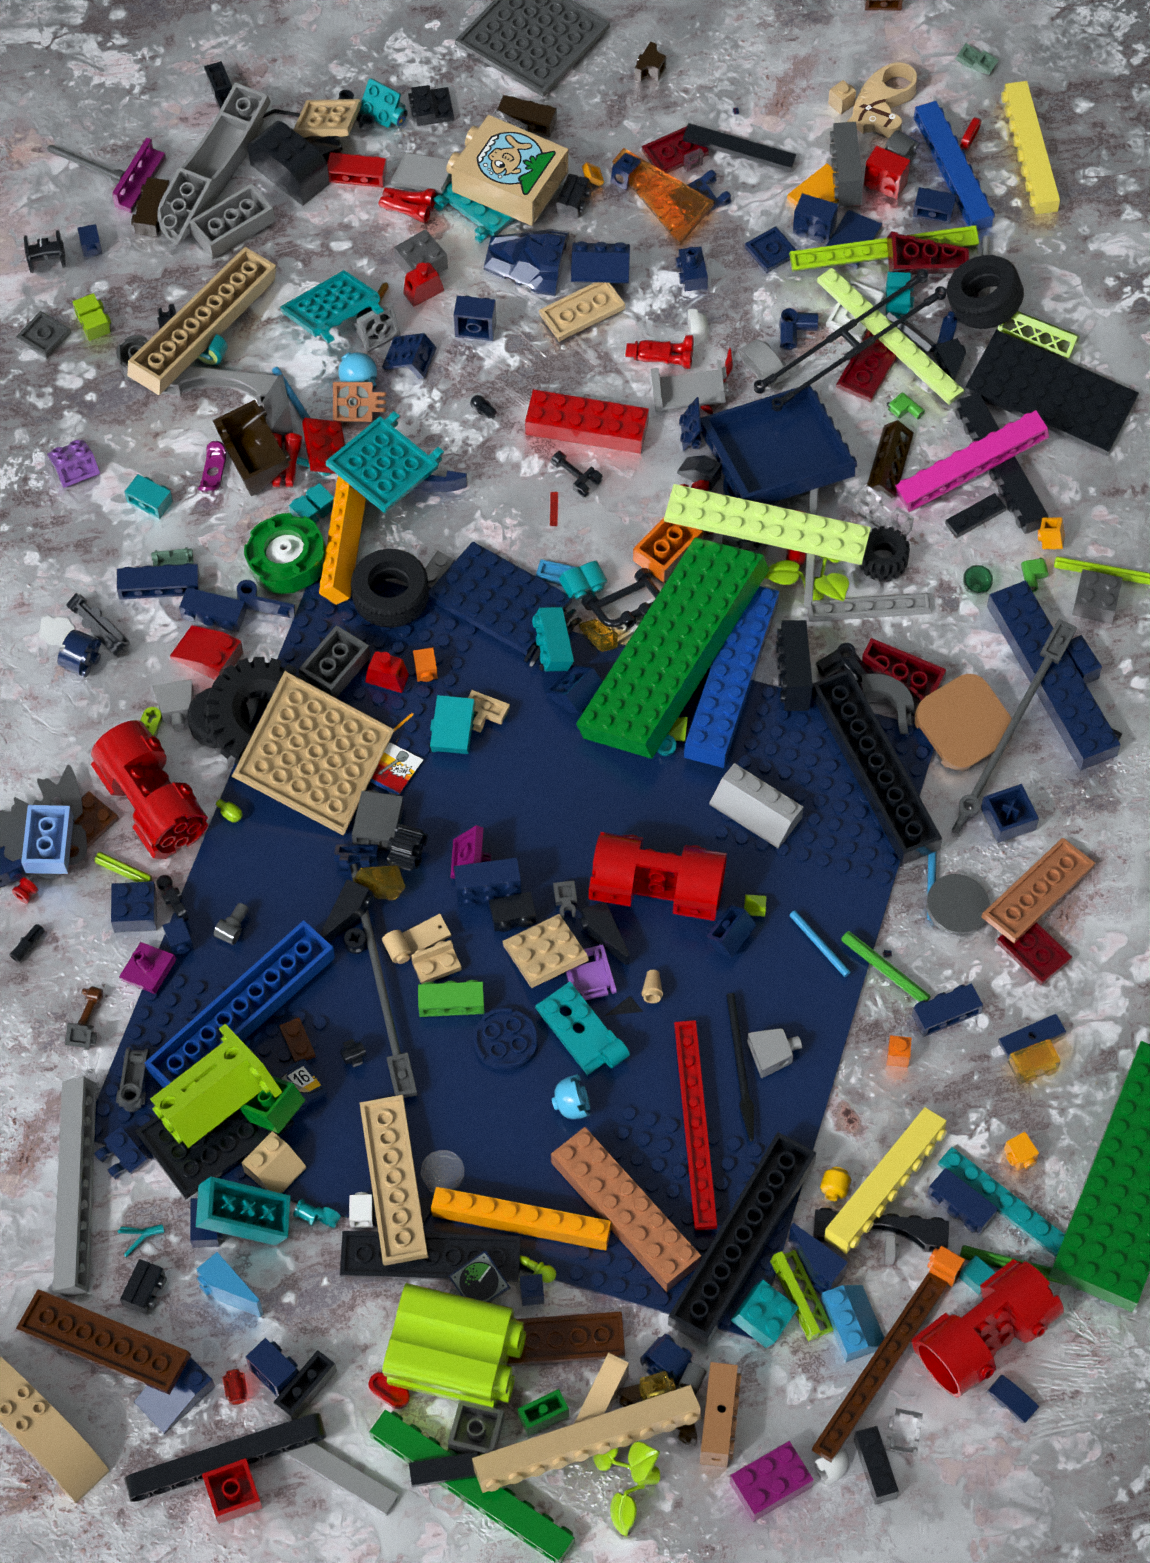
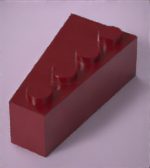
M893 231L887 236L889 272L917 274L919 270L925 269L929 274L954 273L961 264L969 260L968 248L946 243L941 244L929 239L923 240L911 235L905 236Z
M873 638L870 639L862 656V662L874 674L891 676L903 683L910 691L913 702L917 705L926 696L941 688L946 678L947 669Z

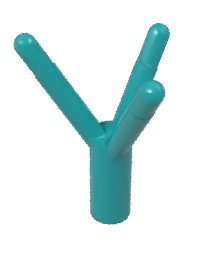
M163 1224L143 1229L120 1227L117 1231L119 1234H142L124 1253V1256L128 1257L146 1237L164 1233Z

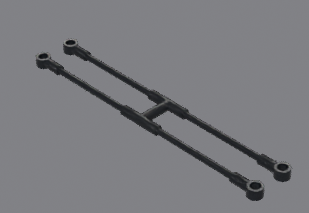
M925 269L919 270L917 276L906 282V285L856 319H852L828 335L825 340L790 364L763 380H756L754 391L758 394L764 393L766 387L776 381L779 376L826 344L832 343L842 336L853 349L794 391L788 392L781 398H774L772 400V409L776 412L781 411L783 405L795 398V395L846 360L849 361L867 349L877 339L925 306H929L937 300H944L947 293L946 288L942 286L937 287L935 293L926 298L923 303L873 337L870 336L859 343L848 331L907 289H911L919 283L927 282L928 271Z

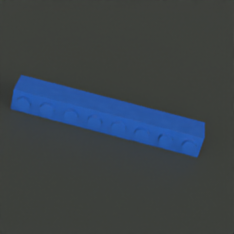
M937 101L916 106L914 120L951 194L956 195L955 202L967 226L976 225L977 231L992 227L993 218H995L994 210L992 207H989L987 196L985 193H982L978 178L974 177L972 166L967 163L965 152L960 149L958 138L956 135H953L951 124L944 117L943 108L939 107Z

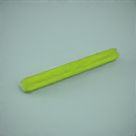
M1059 556L1054 561V567L1080 573L1084 569L1121 577L1125 581L1150 585V573Z

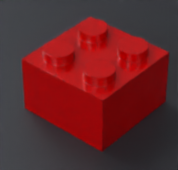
M876 146L866 161L864 186L881 192L888 197L898 199L908 182L910 159Z
M246 1458L202 1474L218 1524L262 1509Z

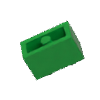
M557 1389L518 1408V1417L527 1435L530 1436L568 1418L569 1408L560 1390Z

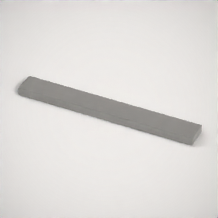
M819 488L810 490L809 514L817 515ZM809 553L806 554L804 607L811 608L815 555Z

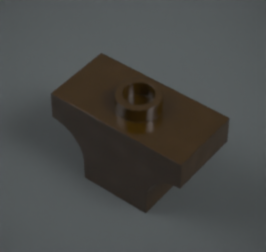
M650 41L644 53L638 56L637 64L634 67V80L639 82L646 78L659 80L666 69V55L657 51L656 43Z

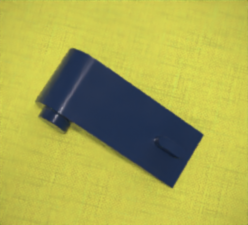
M243 580L238 583L237 599L245 601L246 609L294 619L295 604L258 597L257 586L251 580Z

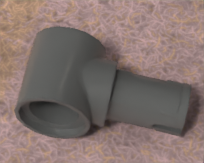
M238 903L230 917H227L225 920L221 919L217 923L214 937L235 945L241 935V922L249 911L248 907Z
M688 1363L679 1385L682 1388L691 1385L696 1395L707 1371L698 1364Z

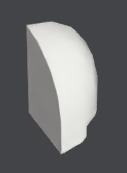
M688 309L690 335H693L694 345H697L704 341L708 335L707 317L705 313L700 314L696 309Z
M845 1448L840 1449L832 1463L822 1457L815 1461L814 1467L826 1487L843 1477L849 1467V1456Z

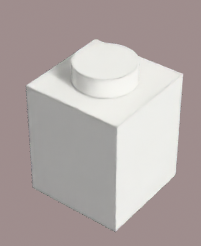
M365 1192L350 1195L349 1221L351 1228H373L372 1195H368Z

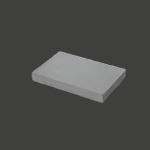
M405 153L390 180L391 184L423 191L434 189L436 193L442 194L452 176L446 171L449 160Z

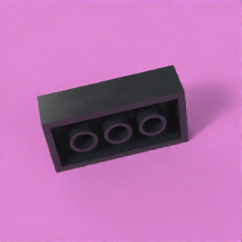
M782 620L781 629H777V641L775 642V652L779 653V657H777V670H780L778 685L782 686V690H780V703H784V711H809L813 682L807 621Z

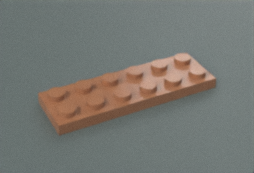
M1061 838L983 912L982 918L1015 943L1094 868L1095 862L1066 839Z

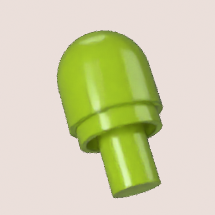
M221 798L216 802L215 805L221 809L220 813L228 821L235 823L242 818L241 809L234 803H226Z

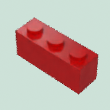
M330 152L327 164L329 182L384 187L387 172L386 158Z

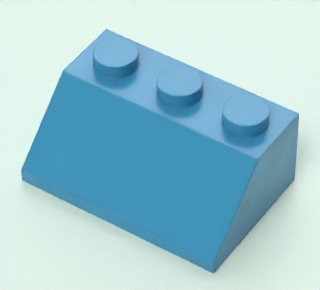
M842 1285L822 1292L821 1304L834 1330L833 1333L845 1362L876 1352L884 1340V1335L863 1285Z

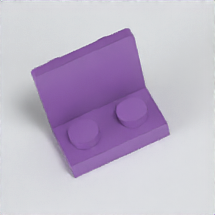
M83 439L74 440L67 446L56 447L47 453L49 460L56 469L63 488L100 474L93 452Z

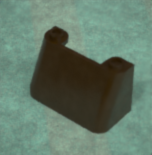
M256 400L212 420L250 496L259 493L289 467V461H291L287 450L282 451L264 418L267 416L263 405L258 406Z

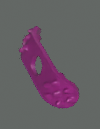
M211 441L206 447V462L202 480L198 486V490L201 492H214V490H218L220 487L226 461V448L220 441ZM211 468L219 469L216 475H208V471Z

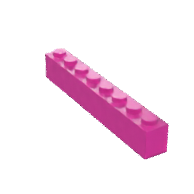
M1036 410L1032 413H1026L1019 420L1006 424L1002 429L989 433L979 441L972 442L963 450L955 451L950 457L938 460L933 466L918 471L916 475L901 480L895 485L897 494L907 511L911 512L1049 438L1048 428Z

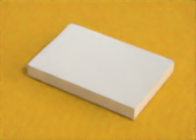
M852 280L848 282L873 306L885 298V293ZM837 302L826 322V327L837 330L850 320L856 318ZM859 322L857 326L848 332L854 338L862 340L867 328Z

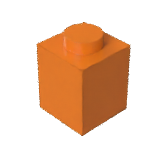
M434 649L413 650L417 682H429L433 679H438Z
M890 1035L886 1065L908 1068L911 1037Z

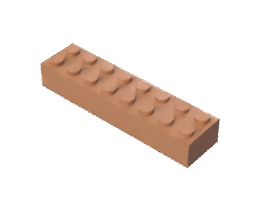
M586 1127L551 1153V1163L601 1219L611 1221V1231L666 1292L698 1267L701 1262V1255Z

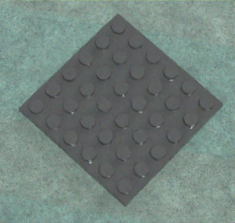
M494 0L455 40V45L544 97L610 28V22L573 0Z

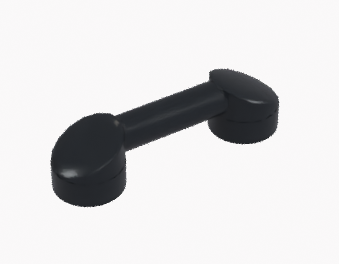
M341 90L338 99H354V94L350 90ZM359 112L356 120L359 122V128L370 129L374 126L375 118L371 114L361 115Z

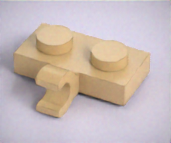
M473 690L468 697L474 699L476 703L474 714L477 716L473 721V730L477 732L482 731L486 719L502 724L510 709V704Z

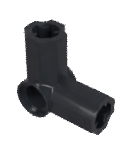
M851 643L840 644L837 650L816 662L818 672L824 678L829 677L843 667L845 670H851L857 683H862V675L871 674ZM843 653H848V654H850L851 656H849V657H844V656H842L841 654H843Z

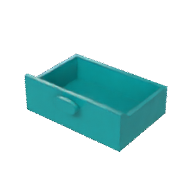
M437 695L434 719L431 720L430 731H432L430 743L432 752L469 754L476 704L474 699Z

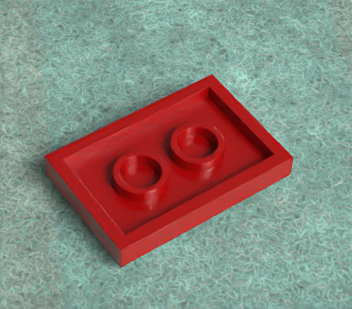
M305 417L302 425L310 471L336 474L326 466V460L345 446L341 422Z

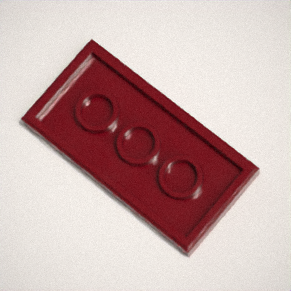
M868 330L861 342L874 335ZM877 339L874 344L849 361L836 383V388L871 403L898 357Z

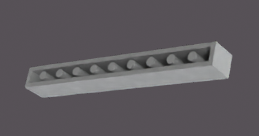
M84 1076L63 1081L61 1091L57 1211L55 1217L56 1234L54 1239L55 1256L53 1260L54 1279L52 1283L53 1291L65 1297L87 1293L89 1290L97 1083Z

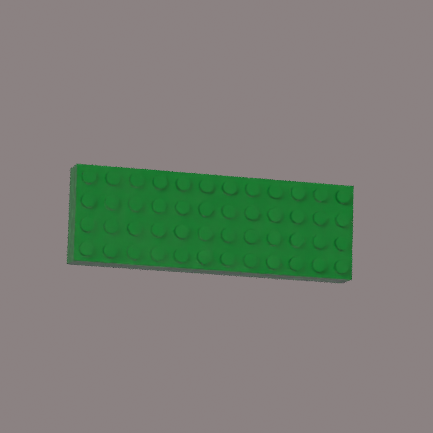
M696 537L693 539L577 721L576 725L584 739L653 759L769 572V567L763 554Z
M1144 1041L1140 1042L1135 1051L1048 1274V1277L1130 1312H1133L1137 1306L1150 1272V1044Z

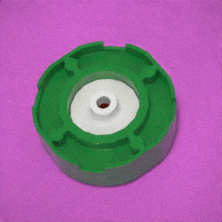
M292 513L277 514L260 522L250 532L251 537L244 546V556L255 581L263 589L278 594L295 593L315 583L322 575L326 544L317 525L308 517H295Z

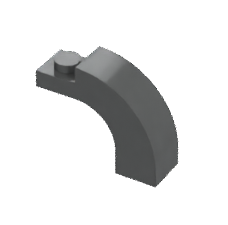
M883 674L862 675L863 694L868 703L885 702L892 705L898 712L900 735L908 734V726L912 725L911 716H915L912 695L907 687L891 676Z

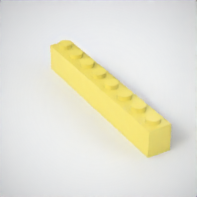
M1028 82L1006 83L1004 92H1001L1002 103L1006 104L1005 114L1010 119L1009 129L1014 134V147L1018 148L1017 158L1018 162L1022 163L1021 173L1026 178L1025 187L1026 191L1030 193V206L1034 207L1035 215L1058 212L1060 198Z
M924 1107L827 1226L824 1240L845 1254L851 1248L855 1249L861 1241L862 1234L864 1232L868 1233L872 1228L874 1219L876 1217L880 1218L883 1215L887 1203L895 1200L899 1188L907 1185L911 1178V1173L913 1171L917 1172L923 1163L924 1157H929L932 1154L936 1142H941L947 1133V1130H945L947 1120Z

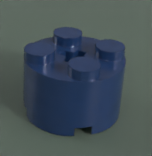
M72 630L62 643L65 645L63 652L59 651L57 663L60 667L86 678L93 664L97 665L101 658V654L98 653L101 640L84 632Z
M664 1334L662 1337H658L640 1357V1363L642 1366L646 1364L649 1368L646 1372L656 1382L664 1387L670 1384L672 1385L671 1389H674L679 1384L688 1363H692L691 1358L693 1355L688 1349L679 1347L670 1335Z

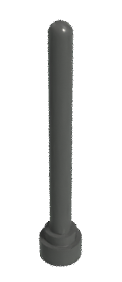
M49 145L47 147V150L55 155L110 177L115 184L119 183L125 171L120 169L113 171L56 146Z

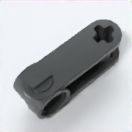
M131 1047L126 1048L120 1090L117 1091L116 1103H119V1107H123L126 1111L135 1112L145 1105V1087L148 1072L144 1062L150 1058L149 1048H145V1050H131ZM130 1095L136 1096L132 1100H127V1097Z

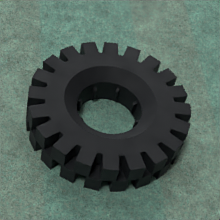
M254 657L252 662L245 658L237 661L235 667L231 664L225 668L221 676L218 675L206 699L207 702L204 706L206 720L204 723L206 731H211L212 733L209 739L215 747L218 745L222 747L220 753L228 759L230 756L236 758L234 764H238L254 733V730L249 728L247 723L245 724L242 720V709H240L242 703L248 702L249 699L255 697L270 700L285 671L296 676L295 672L297 669L288 664L286 668L280 666L281 660L271 658L269 663L265 662L264 657ZM303 674L298 677L299 679L309 683V681Z

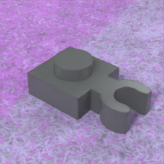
M575 882L553 883L556 906L561 905L560 916L563 919L564 912L570 910L572 917H575L576 908L573 905L577 903Z

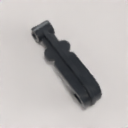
M75 593L66 606L83 618L82 626L87 629L91 628V632L117 658L121 654H125L127 647L130 645L129 640L106 617H101L102 611L100 608L93 607L91 609L86 604L87 600L81 594Z

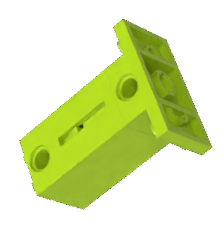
M226 1024L219 1028L223 1035L220 1038L223 1043L150 1098L155 1105L152 1110L162 1120L165 1128L179 1144L183 1141L188 1148L262 1090L265 1093L270 1091L275 1098L282 1093L263 1063Z

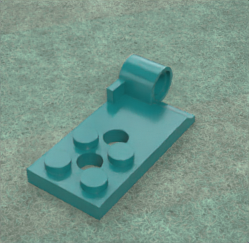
M568 982L535 1006L536 1010L587 1076L604 1063L613 1068L630 1056L625 1044L619 1038H616L611 1030L608 1031L571 982ZM564 1006L569 1007L572 1014L563 1016L560 1013V1008ZM580 1023L584 1026L585 1031L576 1033L573 1030V1025Z

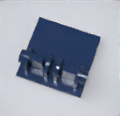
M696 397L689 404L688 409L679 419V425L681 426L680 441L682 442L683 451L688 446L692 447V449H699L701 445L699 397Z

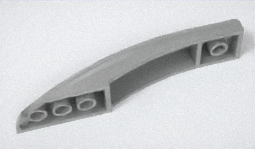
M235 82L201 142L185 163L178 167L160 201L157 215L163 234L172 243L179 246L191 233L189 221L213 206L248 152V144L255 139L264 122L263 116L271 103L268 95Z

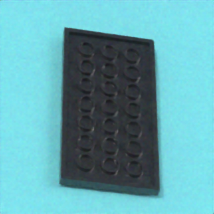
M997 329L964 389V392L970 395L979 392L984 401L1019 417L1036 410L1048 430L1108 456L1139 392Z

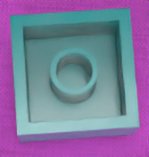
M761 1280L751 1289L731 1321L767 1348L776 1342L799 1307L766 1281Z

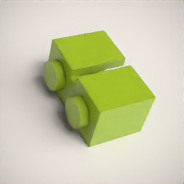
M94 293L72 301L75 314L80 324L84 325L82 328L89 341L111 333L109 325L112 324L108 313L104 314L103 303L101 299H96Z

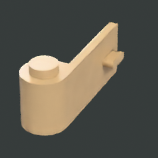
M438 914L403 933L400 930H393L382 938V942L392 961L403 964L417 950L427 949L452 935L441 914Z

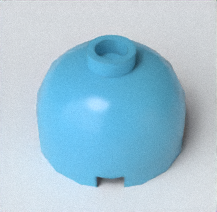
M578 1074L561 1080L555 1088V1097L552 1098L554 1109L559 1110L567 1119L575 1120L590 1116V1113L586 1112L590 1110L589 1098L585 1086L580 1087L578 1081H581Z

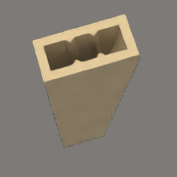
M610 1353L607 1354L574 1424L611 1411L617 1399V1391L619 1388H623L629 1377L628 1362Z

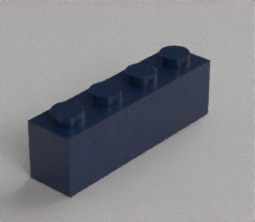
M167 564L164 566L124 567L117 569L119 600L184 596L187 587L200 590L198 564Z

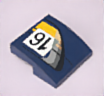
M305 1059L288 1066L274 1075V1077L293 1083L304 1097L305 1102L295 1114L305 1110L308 1104L326 1097L328 1093Z

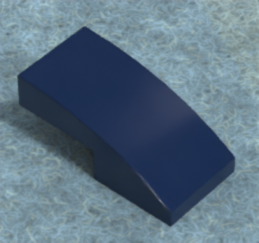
M1000 1375L987 1390L1001 1407H1006L1021 1423H1026L1039 1408L1022 1389L1004 1375Z

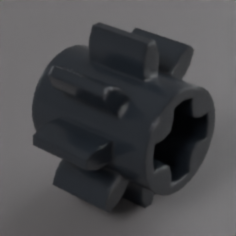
M353 1039L343 1042L344 1048L340 1050L344 1063L346 1065L352 1064L353 1068L363 1064L362 1058L366 1057V1052L362 1043H356Z

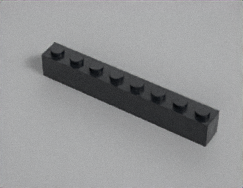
M979 392L957 401L956 417L958 420L961 419L964 431L971 437L972 442L979 441L989 433L1000 430ZM1014 456L989 470L990 478L996 482L1000 496L1005 498L1009 512L1014 514L1018 528H1021L1024 534L1040 529L1042 518H1048L1049 516L1016 457Z

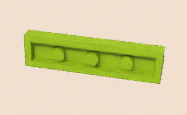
M1017 311L1011 318L1015 321L1017 328L1008 330L1003 328L1005 324L1003 323L997 329L1066 358H1070L1073 348L1080 338L1078 334ZM1027 325L1031 326L1035 335L1026 337L1021 328ZM1046 332L1050 334L1053 342L1043 344L1039 335ZM1063 339L1071 342L1067 353L1059 349L1057 342Z
M793 1250L785 1254L781 1251L774 1254L770 1262L787 1298L799 1307L795 1315L808 1342L832 1333L834 1330L796 1251ZM791 1257L796 1265L794 1272L786 1260ZM795 1278L804 1282L805 1288L803 1292ZM805 1298L813 1301L815 1305L813 1312H811ZM814 1318L821 1320L826 1329L820 1331Z

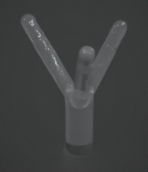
M98 1048L96 1050L92 1067L86 1050H82L87 1069L73 1057L67 1055L66 1058L83 1071L88 1079L97 1083L96 1091L99 1090L100 1087L95 1070L101 1049Z

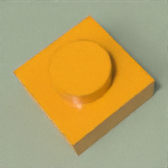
M588 162L582 166L584 177L588 178L590 183L601 186L604 183L600 167Z

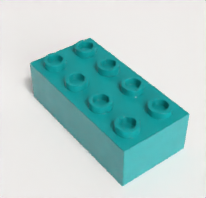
M209 1177L199 1184L196 1227L276 1246L288 1238L291 1196L220 1178Z

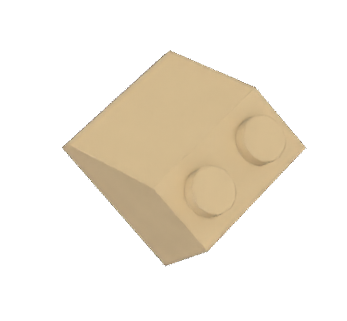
M273 1131L242 1161L243 1170L263 1189L277 1193H283L306 1169L305 1164L291 1147Z

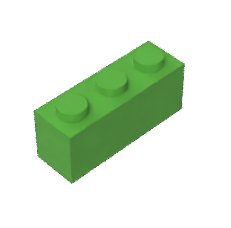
M468 980L463 983L447 981L441 984H435L434 982L419 984V1016L484 1014L483 982Z

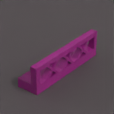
M146 137L112 192L116 208L132 213L136 207L137 200L141 198L142 184L146 183L147 177L154 178L165 160L166 155L164 152L153 149L152 139Z

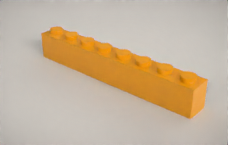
M338 476L319 589V594L335 605L351 597V577L356 565L366 501L362 494L340 476Z
M436 1187L431 1205L432 1217L605 1251L607 1250L611 1232V1221L440 1187Z

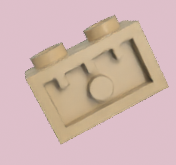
M451 940L447 942L440 941L431 948L419 949L411 955L413 967L421 984L435 981L462 970Z

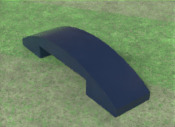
M447 470L446 477L430 475L414 489L426 492L461 490L467 488V473Z

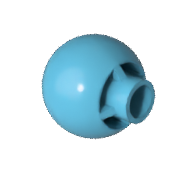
M348 352L341 358L342 361L338 369L341 382H373V390L377 387L375 383L377 366L370 356L361 352Z

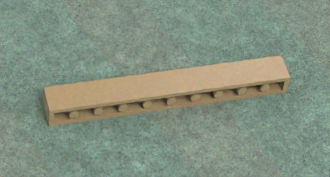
M691 1385L474 1457L472 1458L474 1471L482 1493L496 1491L502 1486L517 1484L523 1479L532 1476L537 1477L553 1469H561L567 1464L576 1461L582 1462L588 1457L605 1454L618 1447L629 1446L631 1443L641 1439L647 1440L656 1434L671 1432L677 1427L694 1424L701 1420L700 1406Z

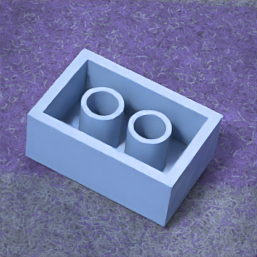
M28 805L21 862L25 873L68 874L74 820L70 806Z

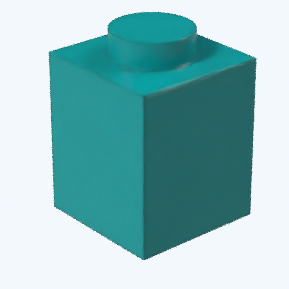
M975 1255L961 1270L959 1278L980 1295V1285L996 1272Z

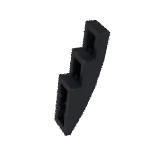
M222 61L204 66L219 111L232 89Z

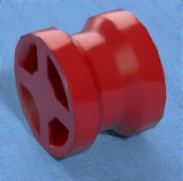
M23 877L19 881L18 887L12 889V893L20 901L28 904L31 900L30 897L36 895L39 890L34 883Z

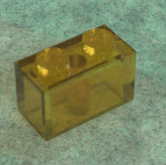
M1050 1039L1013 1052L1008 1060V1064L1018 1084L1024 1082L1029 1084L1036 1081L1042 1075H1053L1058 1071L1061 1063Z

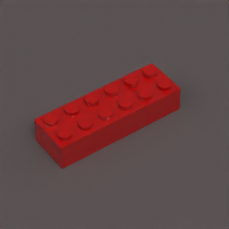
M533 389L525 419V435L641 454L649 422V408Z

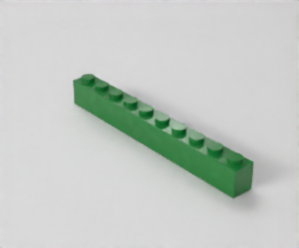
M385 1409L369 1431L371 1439L408 1464L458 1455L451 1449L446 1451L440 1447V1442L431 1436L427 1438L421 1434L422 1430L411 1423L409 1426L403 1422V1417L395 1411L390 1413ZM477 1477L438 1483L554 1563H562L575 1544V1537H573L571 1530L565 1526L560 1528L554 1524V1519L546 1513L541 1515L534 1510L535 1507L526 1500L520 1501L515 1497L516 1494L507 1487L504 1489L500 1487L496 1491L482 1493Z

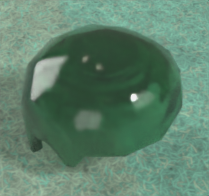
M972 565L964 572L962 584L970 594L983 595L992 587L993 576L990 570L983 565Z

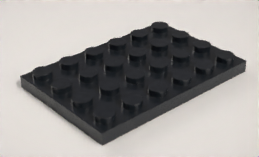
M240 1108L189 1148L183 1141L180 1144L176 1141L158 1116L135 1130L137 1136L185 1200L198 1192L199 1184L209 1177L218 1178L243 1161L272 1132L250 1123ZM290 1119L280 1133H274L277 1136L281 1135L295 1125L294 1121Z

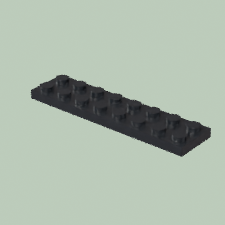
M342 1231L341 1277L450 1280L448 1276L483 1251H486L507 1282H519L521 1236L425 1233L428 1258L384 1266L378 1232Z

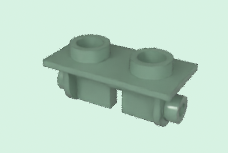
M185 547V549L170 551L155 550V552L151 553L153 567L167 564H193V549Z

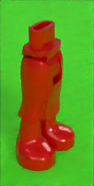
M686 335L682 343L653 340L627 343L625 356L632 357L636 361L660 362L667 365L674 364L685 369H691L694 337L693 335Z

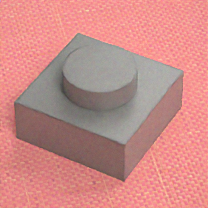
M886 1235L885 1264L894 1265L895 1257H899V1244L895 1243V1236Z

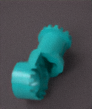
M304 1199L299 1200L298 1205H296L298 1208H295L293 1212V1217H300L308 1221L311 1226L320 1221L322 1224H326V1226L329 1224L328 1227L335 1228L341 1218L336 1211L328 1207L323 1209L320 1207L315 1208L305 1203Z

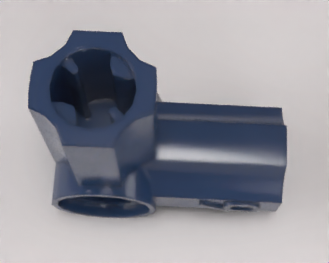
M791 308L784 309L779 321L780 347L784 350L797 348V330L817 331L818 313L796 312V310Z

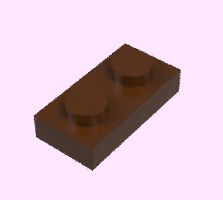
M299 1017L279 1025L295 1063L302 1059L308 1061L316 1057Z

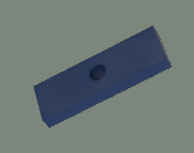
M1054 1014L999 1038L998 1043L1009 1060L1065 1035L1067 1031L1057 1014Z

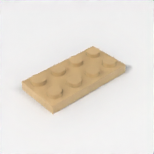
M595 282L540 309L539 315L560 342L624 310L625 303L610 283Z

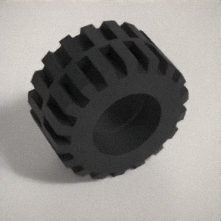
M880 526V529L872 528L862 565H859L860 569L864 570L866 576L871 575L870 579L875 580L877 578L880 582H883V579H887L888 582L892 581L893 577L895 579L899 578V575L905 572L909 560L910 544L909 541H906L907 537L905 535H900L901 531L898 529L896 531L893 530V527L885 529V526ZM886 550L891 552L893 556L882 558L874 552Z

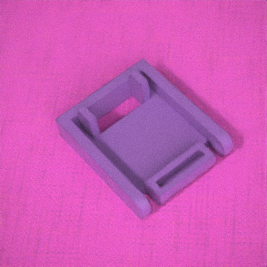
M603 945L584 949L588 957L594 955V962L582 964L566 971L568 982L574 985L585 1001L608 995L607 988H610L612 994L616 993L615 983Z

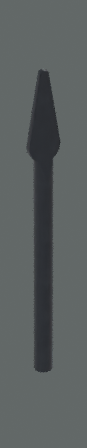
M728 993L726 997L741 1094L739 1107L749 1141L752 1142L754 1140V1104L749 1096L735 994Z

